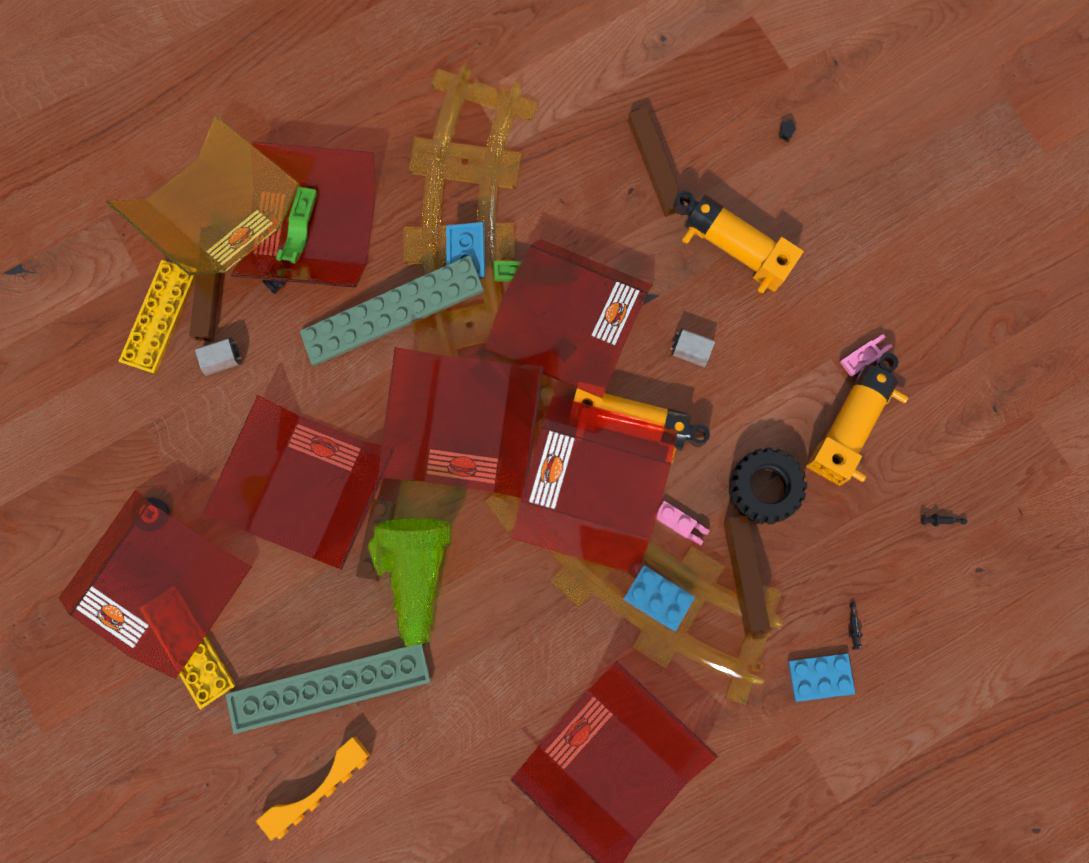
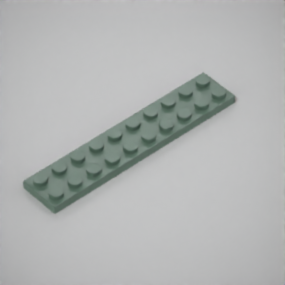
M469 255L301 330L300 334L311 365L316 366L478 295L485 290L472 257Z
M419 643L226 694L233 734L423 685L430 683L431 679L423 645Z

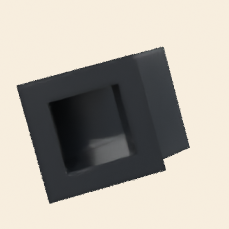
M792 119L781 123L779 138L786 142L790 141L796 130Z

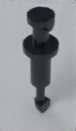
M933 514L932 517L922 515L920 519L922 525L932 523L934 527L939 526V524H953L954 522H961L962 525L967 523V520L964 518L954 519L953 517L939 516L938 514Z
M853 602L850 604L852 616L850 618L851 634H849V637L853 638L854 646L852 650H861L862 644L859 642V637L863 635L859 633L858 617L855 616L854 609L856 604Z

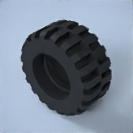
M760 448L752 453H748L737 463L729 479V496L733 497L731 502L739 508L738 512L741 515L745 514L750 521L755 520L758 524L768 523L769 525L787 519L802 506L801 502L806 497L804 492L807 489V482H804L806 475L804 471L801 472L799 469L801 464L798 461L795 463L792 460L793 456L791 454L785 455L783 454L784 451L780 449L774 451L773 448H765L764 450ZM769 469L780 476L784 483V495L780 501L774 504H766L759 501L753 495L750 488V479L756 471Z

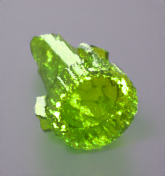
M401 518L382 521L376 524L374 537L368 544V550L377 575H383L386 570L390 573L391 590H393V610L397 611L398 633L405 646L430 642V625L433 622V597H436L439 567L443 559L444 547L451 544L450 522L446 520Z

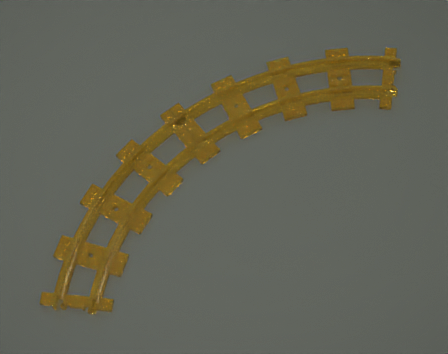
M465 63L459 75L437 68L431 82V87L447 93L433 139L414 138L408 171L410 174L424 175L426 180L422 226L403 227L404 264H423V274L426 275L442 268V263H447L446 225H441L445 179L480 184L477 223L483 222L485 225L486 279H480L485 290L482 292L484 303L448 311L446 308L412 323L419 357L438 353L445 378L456 404L438 412L450 441L455 448L472 440L480 456L498 459V462L483 460L486 463L497 464V467H486L497 469L496 473L490 472V474L496 475V478L493 479L500 488L498 492L485 500L486 504L507 533L524 522L547 550L563 565L550 581L575 605L580 607L593 593L611 609L641 629L631 648L665 669L675 652H678L711 670L731 678L725 698L746 705L752 684L762 685L766 681L763 678L748 673V665L755 672H760L763 669V665L755 661L762 656L766 640L772 635L767 633L762 639L745 637L737 659L686 634L705 601L742 618L737 593L716 583L725 566L693 546H690L681 562L647 537L645 534L655 525L657 520L630 495L617 508L606 499L587 477V475L600 467L601 463L583 439L581 441L574 439L558 496L571 488L602 524L576 551L540 511V509L546 506L552 484L549 485L544 506L540 504L545 486H543L539 503H535L540 487L539 483L533 503L529 502L541 461L516 478L490 434L491 431L520 418L489 390L474 397L472 396L461 366L457 348L493 340L504 375L510 384L517 388L543 414L542 408L558 401L542 366L526 374L524 373L512 339L513 335L529 332L521 297L517 295L502 299L500 282L494 281L493 278L494 261L515 260L514 223H496L498 188L516 189L522 159V152L505 150L515 116L532 121L538 107V102L519 96L521 90L518 81H514L510 93L507 87H502L500 93H498L496 88L479 83L478 79H475L474 83L469 84L468 79L471 75V70ZM465 99L497 109L487 147L452 142ZM467 159L469 162L468 164L464 165L462 164V160ZM472 322L473 327L467 328L466 324ZM544 414L531 431L543 451L549 432H553L547 452L548 456L555 431ZM557 437V441L553 451L554 454L558 445L559 437ZM570 440L568 441L567 446H566V450H565L564 457H563V460H562L563 464H564V461H565V457H566V454H567V450H568V447H569ZM561 443V447L558 454L559 457L562 451L563 443ZM559 479L556 481L551 501L554 499ZM603 547L608 550V553L605 555L600 552V549ZM631 550L670 578V582L695 597L675 632L624 601L623 599L626 594L606 578ZM763 584L762 588L770 626L780 630L784 622L781 617L775 615L782 591Z

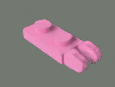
M884 334L873 341H869L840 361L850 377L860 372L863 366L875 362L893 347L891 343L884 346L881 350L876 346L884 341L886 338Z
M666 501L662 503L654 516V519L698 545H702L703 541L698 536L691 534L692 529L695 528L705 535H708L710 532L704 526L698 524L696 520Z

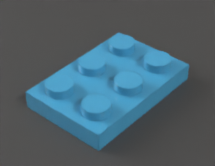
M484 223L446 225L447 265L470 255L480 279H486Z
M643 566L623 600L675 632L695 597L648 567Z
M848 654L788 661L794 702L855 694Z

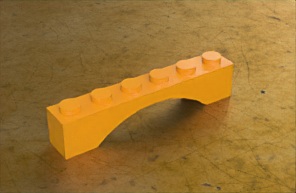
M356 736L352 737L336 751L335 760L329 775L314 793L298 802L277 804L270 808L256 822L271 841L276 837L280 840L289 832L287 828L292 823L296 826L305 818L303 814L308 809L312 812L321 804L319 800L324 795L328 798L337 790L335 786L340 781L344 784L353 776L351 772L356 767L360 770L369 762L367 758L371 754Z

